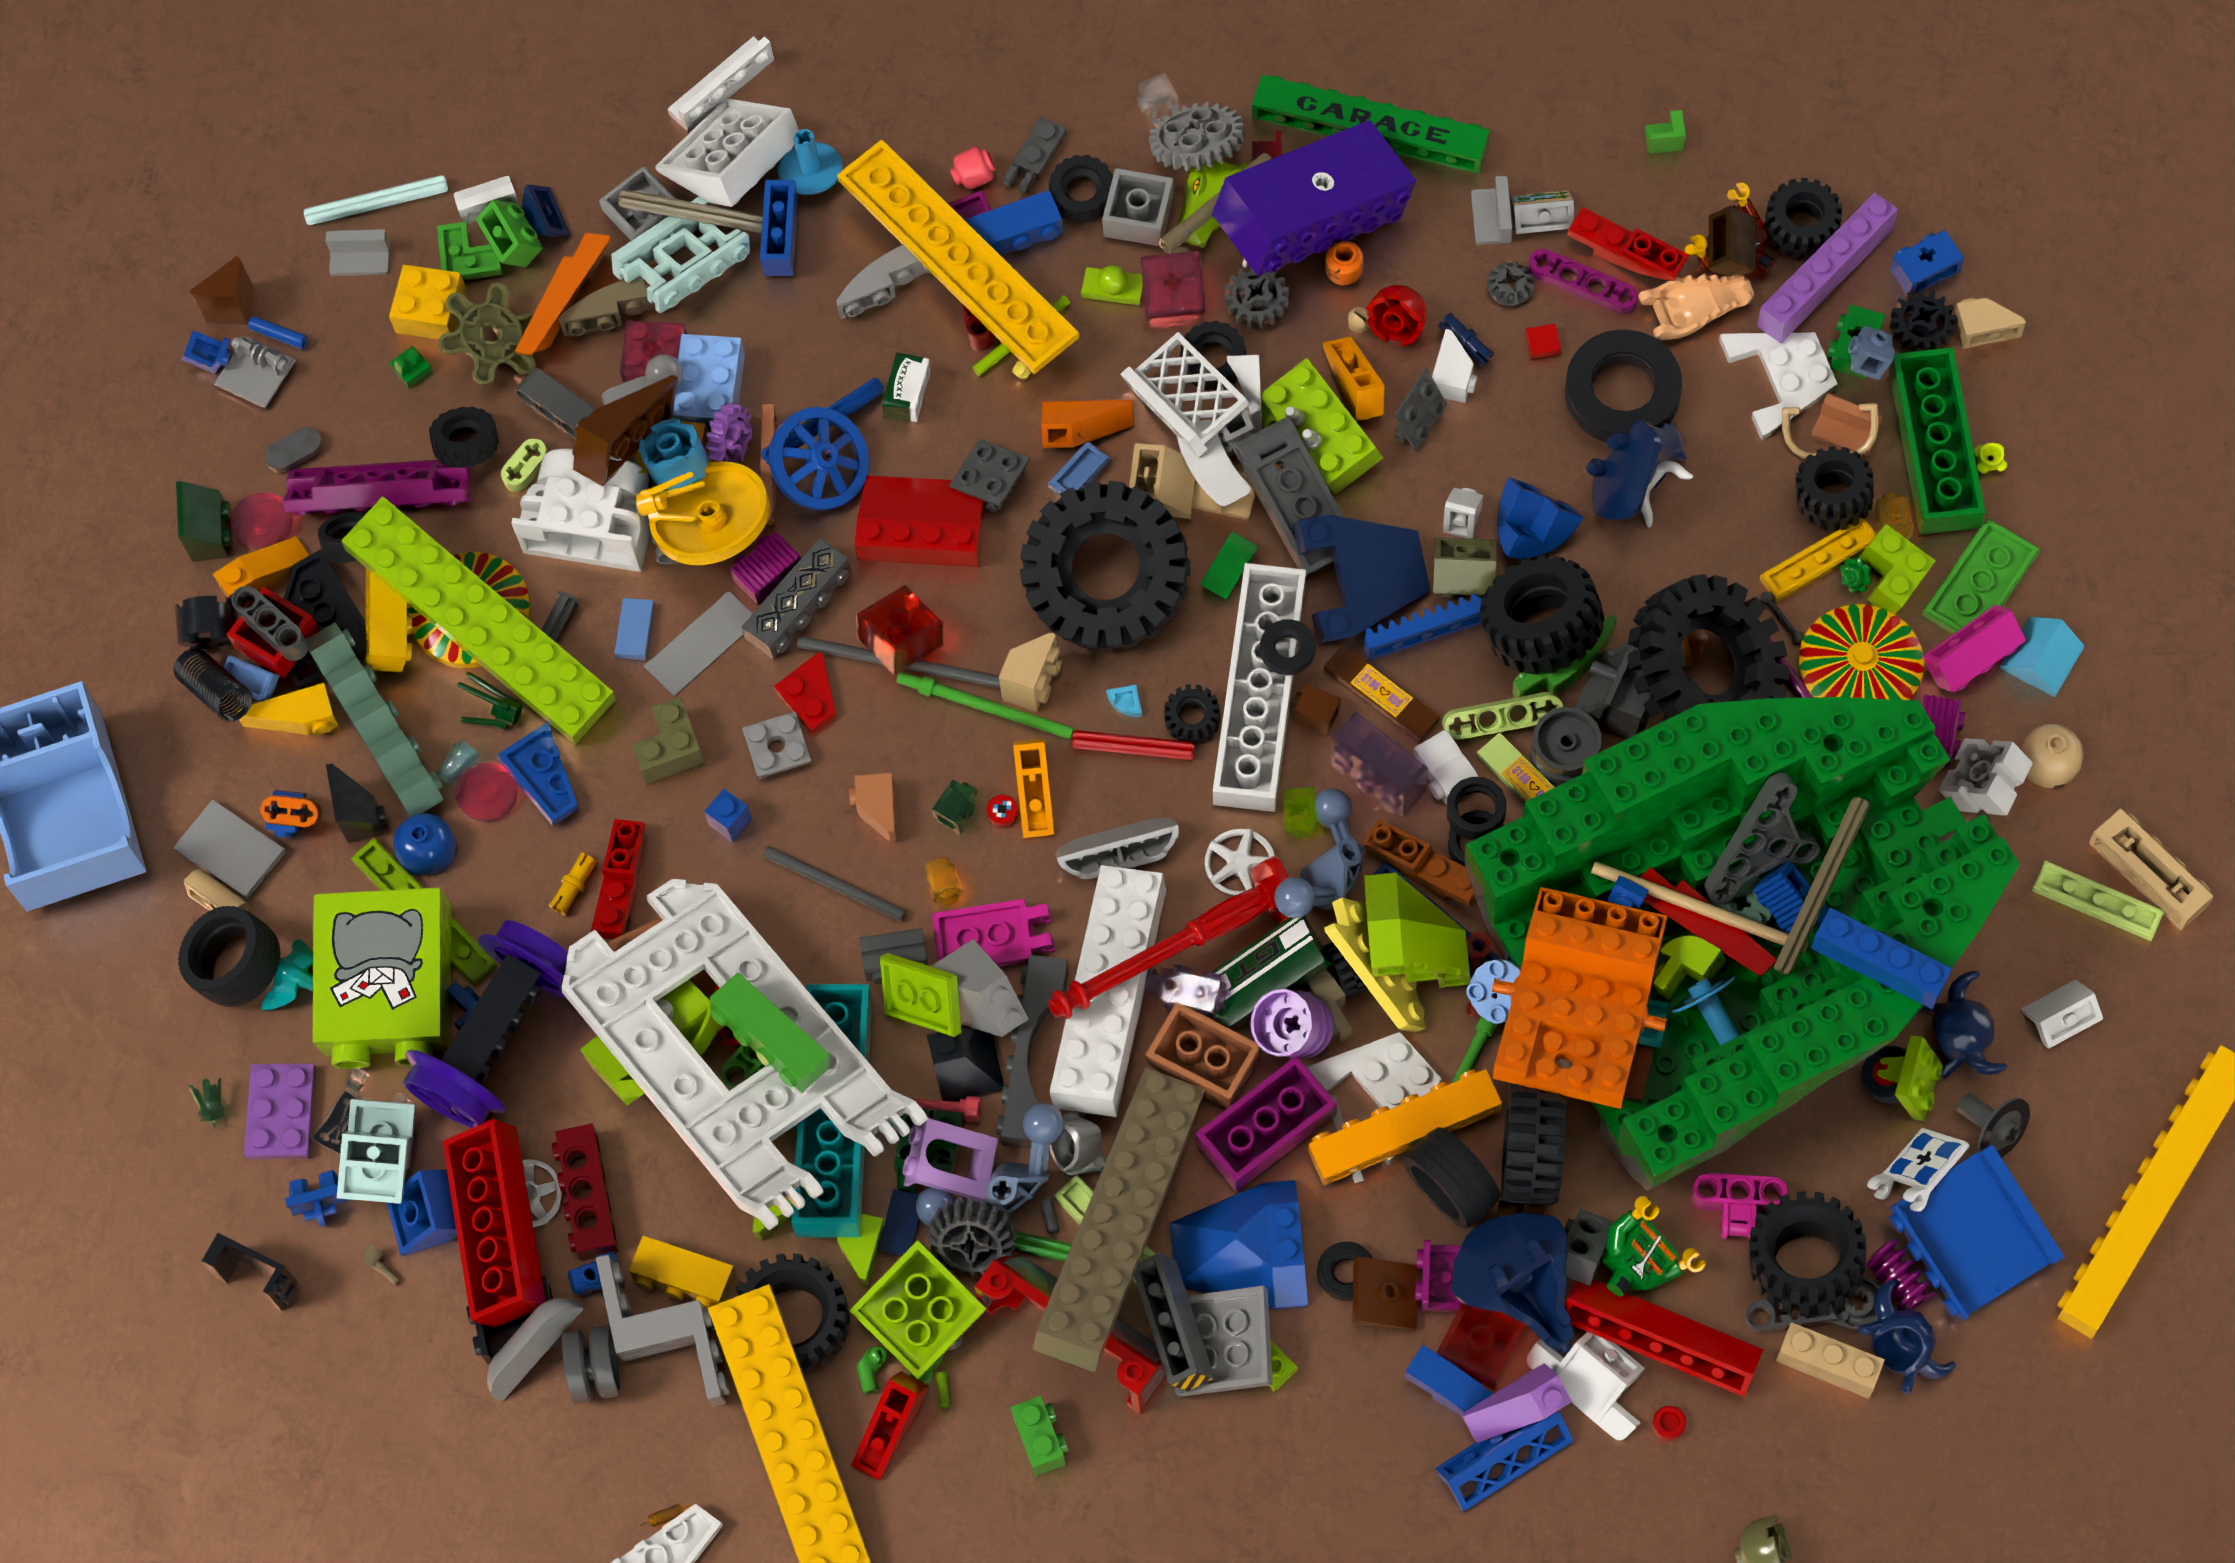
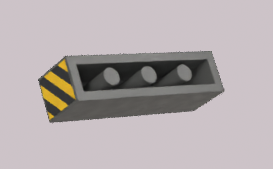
M1157 1253L1140 1261L1134 1273V1278L1169 1385L1188 1392L1215 1379L1176 1260Z

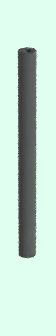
M767 846L763 853L764 858L900 922L903 921L906 915V910L770 846Z

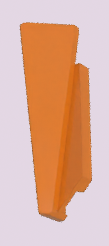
M585 233L574 256L563 257L515 349L517 354L532 356L534 352L551 347L561 328L559 316L572 306L585 279L604 254L611 239L609 235Z

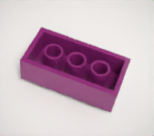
M1295 1056L1195 1133L1196 1145L1237 1193L1337 1115V1103L1299 1058Z

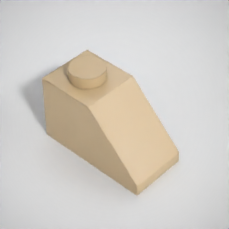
M1967 298L1957 303L1954 315L1957 316L1955 326L1962 349L2022 337L2026 324L2023 317L1988 298Z

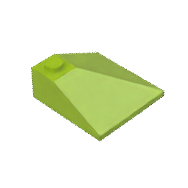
M917 1240L849 1311L919 1380L987 1308L935 1254L931 1253V1250L923 1242Z

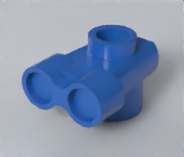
M613 1252L597 1256L600 1257L604 1255H609L614 1262H617L616 1256ZM596 1261L568 1271V1278L573 1293L587 1296L594 1290L602 1289Z

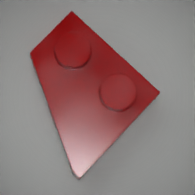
M820 651L773 686L777 695L792 712H796L797 718L811 734H814L836 717L825 662Z

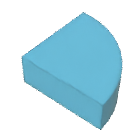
M1136 684L1106 690L1110 704L1118 712L1131 717H1142Z

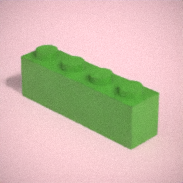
M736 973L710 996V1013L713 1019L722 1026L727 1025L733 1031L734 1037L743 1046L749 1045L756 1052V1056L761 1063L767 1067L771 1065L779 1072V1077L788 1087L792 1088L794 1086L803 1093L829 1069L830 1054L740 973Z

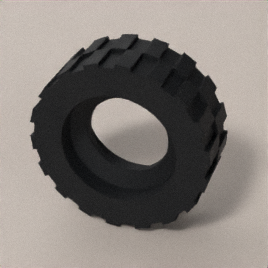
M1074 155L1072 158H1066L1062 163H1058L1055 166L1054 172H1051L1049 190L1060 216L1073 223L1074 221L1079 223L1093 222L1097 218L1103 217L1113 175L1105 163H1102L1096 157H1090V155ZM1077 177L1090 178L1096 184V193L1087 201H1076L1067 192L1069 183Z
M1202 322V324L1192 327V330L1184 336L1198 352L1206 344L1218 343L1226 348L1228 356L1246 355V345H1244L1243 336H1240L1235 327L1232 328L1230 324L1225 322ZM1180 345V357H1183L1184 347ZM1227 361L1223 366L1215 368L1231 384L1238 381ZM1188 364L1187 375L1200 374L1201 364ZM1205 381L1204 390L1214 389L1216 391L1218 381ZM1192 382L1193 385L1198 386V382Z
M464 406L450 409L448 412L440 414L437 419H434L432 426L429 428V436L435 458H438L440 463L446 464L449 467H473L476 464L485 462L488 458L490 459L498 449L499 439L495 420L490 413L485 412L481 408ZM471 432L479 434L468 441H450L452 437L461 433Z

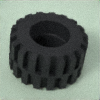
M1801 178V182L1791 179L1788 182V186L1782 183L1778 186L1777 192L1773 191L1764 221L1765 237L1767 241H1771V247L1774 250H1781L1780 255L1786 258L1787 255H1791L1792 260L1798 261L1799 257H1804V260L1807 261L1840 228L1842 204L1838 203L1839 197L1836 193L1831 194V187L1827 184L1823 187L1820 185L1821 181L1814 179V182H1808V178ZM1804 212L1815 217L1818 223L1807 227L1799 226L1793 223L1788 216L1793 213Z
M1836 446L1829 447L1828 451H1824L1822 448L1816 450L1815 456L1809 454L1805 458L1806 463L1801 462L1798 467L1799 473H1796V498L1798 510L1801 515L1805 514L1807 522L1815 521V527L1821 529L1823 526H1827L1829 531H1834V527H1840L1841 530H1845L1848 524L1856 526L1859 524V518L1865 519L1868 516V510L1872 509L1874 499L1873 471L1869 467V462L1866 458L1860 459V453L1856 451L1849 453V448L1846 447L1836 450ZM1829 484H1843L1849 487L1846 491L1836 494L1821 490V488Z

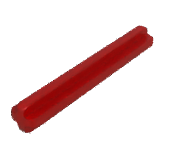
M1075 730L1072 735V747L1076 749L1192 760L1195 750L1194 743L1189 741Z

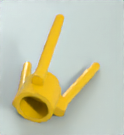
M688 472L653 488L641 490L636 496L638 511L642 517L649 516L650 522L658 520L693 522L695 520L693 516L661 512L667 508L666 498L701 488L705 485L704 481L663 492V490L694 476L693 472Z

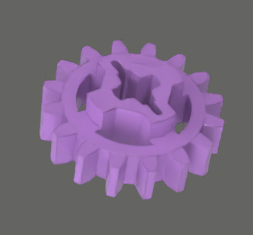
M734 403L722 404L720 412L715 411V418L709 423L712 429L706 435L708 443L706 449H710L708 459H711L712 462L739 463V461H744V454L746 451H749L747 443L752 439L751 429L753 424L748 423L751 414L747 413V408Z

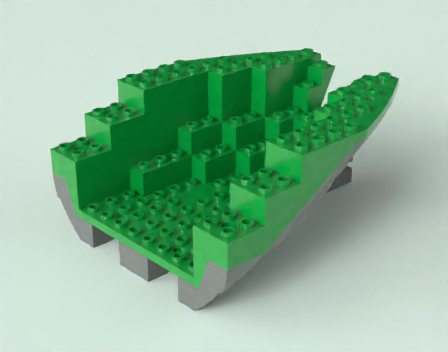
M1852 697L1766 698L1698 704L1585 759L1582 775L1524 803L1523 817L1467 843L1465 849L1467 876L1472 885L1491 940L1503 960L1512 961L1520 968L1523 963L1526 937L1540 887L1607 902L1616 882L1592 874L1591 870L1595 861L1636 877H1640L1651 867L1672 886L1676 887L1684 880L1709 901L1710 897L1704 886L1706 879L1765 782L1773 775L1779 773L1788 774L1797 787L1798 793L1788 809L1796 830L1812 833L1820 846V853L1813 861L1806 864L1793 863L1810 886L1813 884L1852 798L1860 797L1870 803L1868 812L1825 902L1828 909L1832 908L1952 969L1980 932L2016 873L2020 863L2004 837H1998L1985 814L1966 822L1951 797L1925 810L1920 808L1914 797L1951 760L1934 733L1936 727L1920 701ZM1773 810L1763 812L1759 819L1766 818ZM1757 835L1749 836L1745 839L1744 843L1752 842L1756 839ZM1784 839L1775 841L1771 845V848L1777 847L1780 844H1782ZM1810 844L1801 846L1797 852L1806 850ZM1743 859L1735 860L1729 867L1739 865ZM1781 864V865H1779V866H1777V867H1775V868H1773V869H1771V870H1769V871H1766V872H1764V873H1762V874H1760V875H1758V876H1759L1760 878H1763L1766 874H1769L1770 872H1772V871H1774L1775 869L1779 868V867L1782 866L1783 864ZM1744 897L1732 901L1737 904L1736 910L1742 911L1744 907L1750 908V904L1746 902ZM1643 901L1640 910L1662 914ZM1772 914L1766 926L1782 931ZM1667 917L1664 935L1679 932V928L1682 927L1684 929V927ZM1821 924L1813 928L1807 940L1809 944L1805 954L1801 953L1791 975L1779 973L1774 969L1773 965L1763 976H1759L1723 953L1726 961L1711 983L1733 974L1735 976V979L1729 985L1716 992L1740 1036L1719 1045L1696 1004L1680 1012H1672L1671 1009L1677 1003L1691 995L1688 988L1699 982L1686 974L1669 1000L1659 995L1653 985L1649 999L1669 1004L1661 1047L1657 1048L1638 1044L1654 1048L1643 1102L1623 1099L1621 1109L1593 1103L1601 1117L1599 1131L1615 1159L1643 1186L1644 1190L1649 1191L1678 1174L1728 1150L1752 1130L1772 1117L1784 1112L1834 1076L1854 1067L1895 1040L1924 1005L1811 949L1815 934ZM1754 934L1748 935L1775 959H1778L1783 945ZM1661 951L1656 970L1660 965L1667 963ZM1560 1059L1564 1068L1573 1066L1570 1061Z

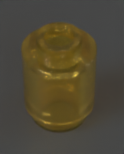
M938 857L930 860L925 865V878L933 901L943 906L956 903L963 894V889L955 865L947 857Z

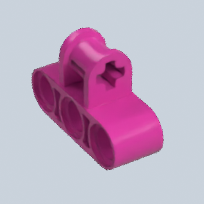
M1704 1173L1699 1175L1694 1181L1691 1201L1699 1209L1721 1211V1239H1727L1728 1236L1748 1237L1750 1240L1751 1227H1755L1756 1213L1765 1214V1206L1771 1202L1764 1196V1192L1774 1190L1779 1196L1788 1194V1188L1783 1180L1776 1177ZM1702 1186H1708L1713 1189L1715 1195L1704 1197L1699 1193L1698 1189ZM1741 1188L1747 1193V1197L1745 1199H1737L1731 1194V1190ZM1780 1199L1773 1201L1777 1207L1780 1206Z

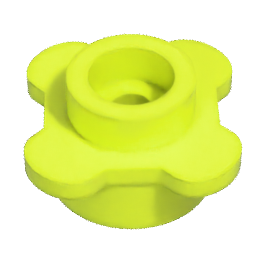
M1987 443L1983 446L1978 445L1974 449V455L1978 459L1977 470L1980 473L1986 474L1991 470L2002 472L2006 469L2007 462L2003 459L2004 447L2001 444ZM1988 457H1993V460H1988Z

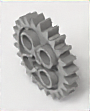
M1205 102L1202 107H1198L1197 103H1193L1192 108L1189 109L1183 105L1180 112L1172 109V116L1162 115V122H1155V128L1150 129L1149 143L1152 156H1156L1157 162L1163 161L1164 167L1173 164L1174 170H1177L1181 166H1185V171H1188L1192 166H1196V169L1200 170L1204 164L1211 168L1214 161L1224 163V156L1232 158V151L1240 150L1239 144L1244 143L1243 136H1245L1242 117L1238 116L1236 110L1230 111L1229 106L1221 109L1220 103L1209 107L1208 102Z

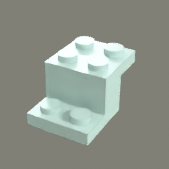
M351 1099L348 1131L342 1134L337 1198L403 1203L405 1173L407 1169L411 1168L416 1104Z

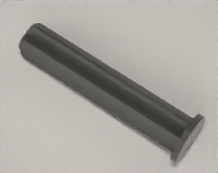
M563 591L557 592L558 599L541 629L554 642H556L574 606H578L580 603L577 598Z

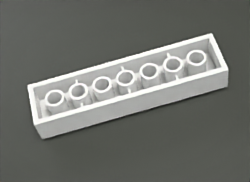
M1245 563L1213 785V805L1276 812L1294 675L1277 674L1265 665L1260 654V640L1264 631L1276 621L1292 619L1301 622L1306 590V570L1250 563ZM1291 637L1280 639L1275 647L1277 653L1287 658L1295 656L1297 654L1298 641Z
M1101 865L1075 981L1080 983L1086 982L1155 945L1166 895L1163 873ZM1149 969L1090 1000V1007L1087 1010H1082L1079 1007L1073 1009L1072 1017L1066 1019L1050 1087L1052 1103L1057 1109L1117 1117Z

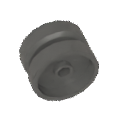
M1561 707L1550 710L1539 719L1534 728L1531 751L1533 766L1550 783L1556 786L1582 775L1584 760L1599 753L1601 750L1602 735L1598 723L1588 713L1578 708Z
M610 1325L593 1327L589 1334V1346L586 1336L581 1330L564 1332L562 1334L563 1366L573 1403L591 1401L594 1395V1381L597 1392L603 1399L620 1396L619 1362Z

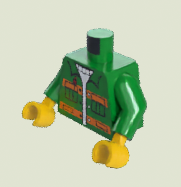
M1646 1196L1638 1197L1634 1204L1635 1210H1629L1622 1214L1608 1228L1607 1245L1602 1260L1613 1272V1276L1606 1286L1609 1291L1617 1296H1623L1628 1288L1651 1290L1684 1274L1683 1270L1686 1268L1692 1272H1699L1706 1265L1703 1259H1697L1695 1262L1690 1263L1693 1258L1700 1255L1694 1248L1686 1249L1682 1255V1260H1677L1678 1252L1649 1221L1658 1216L1659 1208L1655 1203H1651Z

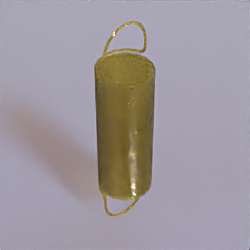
M680 1503L648 1515L649 1521L647 1522L653 1528L676 1518L683 1513L684 1508L681 1507Z

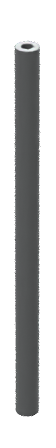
M799 636L797 648L816 652L820 651L821 653L1000 688L999 675Z

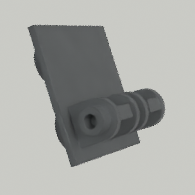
M1424 368L1394 415L1399 423L1395 428L1396 434L1394 437L1402 443L1409 440L1414 451H1417L1422 442L1428 437L1429 431L1438 417L1443 414L1447 405L1427 368Z
M979 438L949 487L986 501L985 507L991 512H996L997 509L1002 508L1003 501L1007 495L1011 494V489L1016 486L1019 476L1025 472V467L1030 458Z

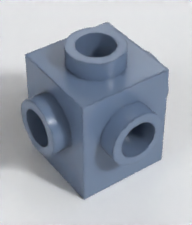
M1867 326L1863 327L1858 336H1853L1848 347V352L1851 354V371L1876 380H1880L1895 356L1892 335Z

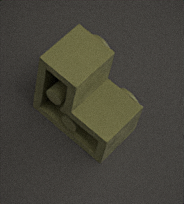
M681 696L652 706L651 708L661 734L632 744L646 785L705 764Z

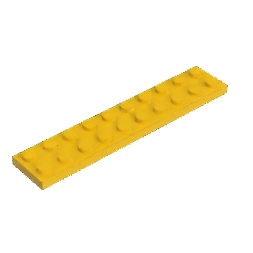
M882 139L837 174L838 181L1034 375L1079 339V332Z
M765 1285L708 1307L799 1563H872L771 1285Z

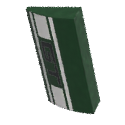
M1305 916L1300 918L1289 917L1201 978L1199 984L1217 1023L1237 1031L1251 1021L1254 1006L1262 996L1272 990H1296L1334 963Z

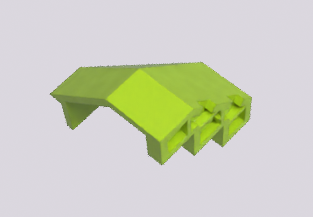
M1397 873L1364 875L1373 977L1405 974L1406 982L1438 979L1439 988L1469 985L1470 971L1466 931Z

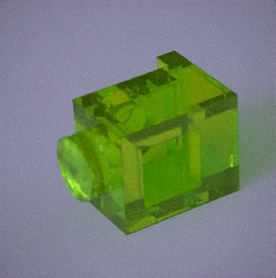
M1314 787L1283 788L1285 833L1291 832V836L1296 838L1309 836L1310 831H1316ZM1296 814H1303L1305 817H1294V816H1295Z

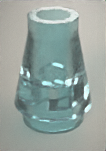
M461 739L457 744L454 743L436 775L450 785L455 779L477 764L476 759L480 754Z

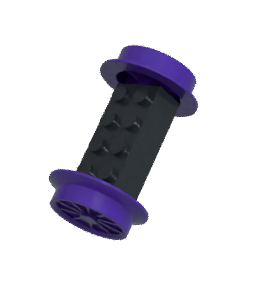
M505 920L496 935L481 934L479 936L478 943L501 965L443 1058L439 1060L416 1050H407L405 1053L412 1068L402 1082L404 1087L430 1108L468 1128L484 1123L489 1114L504 1115L506 1112L504 1104L484 1088L482 1084L490 1073L489 1070L492 1066L489 1064L492 1058L498 1060L507 1045L506 1043L509 1038L506 1035L508 1031L514 1034L522 1022L526 1012L522 1010L525 1004L531 1007L540 993V989L557 997L567 999L562 993V983L567 965L568 951L540 932L512 920Z

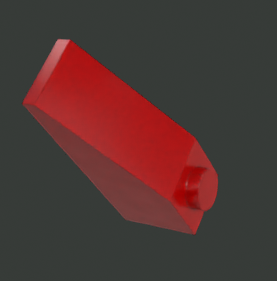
M902 1371L889 1378L851 1466L877 1480L882 1479L913 1423L929 1385Z

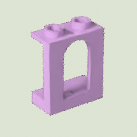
M930 1118L920 1126L914 1125L909 1134V1144H911L910 1155L906 1158L903 1165V1175H905L904 1186L908 1187L918 1183L963 1196L964 1201H968L971 1196L977 1202H981L984 1198L986 1200L998 1138ZM939 1139L972 1148L967 1178L932 1167L926 1158L928 1144L932 1140Z

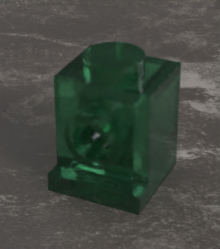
M952 780L932 808L934 820L961 835L964 831L963 820L968 821L975 812V797L978 791L966 782L960 784Z

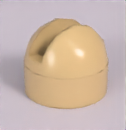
M1357 306L1349 312L1348 326L1352 331L1362 333L1370 328L1367 324L1369 318L1368 309L1363 306ZM1357 314H1360L1362 317H1364L1366 321L1364 322V320Z

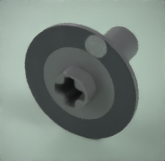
M1967 1093L1957 1104L1958 1113L1982 1128L1978 1140V1151L1986 1146L1993 1145L2001 1158L2007 1155L2020 1141L2030 1118L2029 1104L2021 1098L2010 1099L1994 1110L1971 1093Z

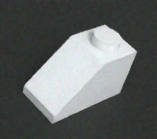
M1446 329L1432 378L1443 398L1465 403L1468 392L1474 393L1477 376L1473 375L1472 360L1452 330Z
M1453 488L1444 508L1443 532L1473 539L1482 511L1483 495L1470 488Z

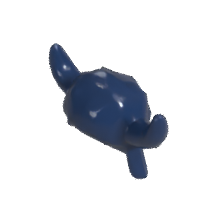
M1970 971L1958 976L1950 985L1947 1003H1935L1933 1009L1926 1006L1921 1008L1924 1012L1934 1013L1932 1025L1935 1037L1941 1050L1949 1059L1942 1067L1941 1077L1944 1079L1964 1061L1967 1062L1972 1070L1982 1075L1998 1074L2007 1068L2005 1063H1992L1986 1060L1983 1052L1993 1042L1994 1020L1985 1005L1967 999V988L1972 981L1980 976L1979 971Z
M1892 1279L1884 1283L1878 1289L1875 1296L1874 1309L1878 1321L1860 1325L1858 1332L1861 1335L1871 1334V1346L1875 1356L1885 1359L1883 1365L1890 1371L1904 1375L1901 1390L1905 1394H1910L1917 1373L1932 1380L1944 1378L1952 1372L1956 1362L1951 1361L1946 1364H1938L1931 1358L1936 1344V1333L1921 1313L1912 1309H1895L1891 1296L1896 1281Z

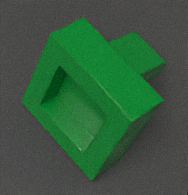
M411 346L389 362L392 370L408 388L432 372L429 363L414 346Z

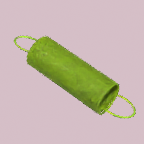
M947 1369L945 1373L937 1372L938 1405L939 1408L951 1407L952 1413Z

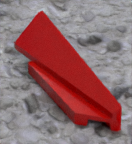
M1651 867L1639 877L1711 904L1684 880L1674 887ZM1648 894L1644 899L1645 903L1698 937L1718 947L1723 953L1759 976H1763L1777 961L1743 930Z

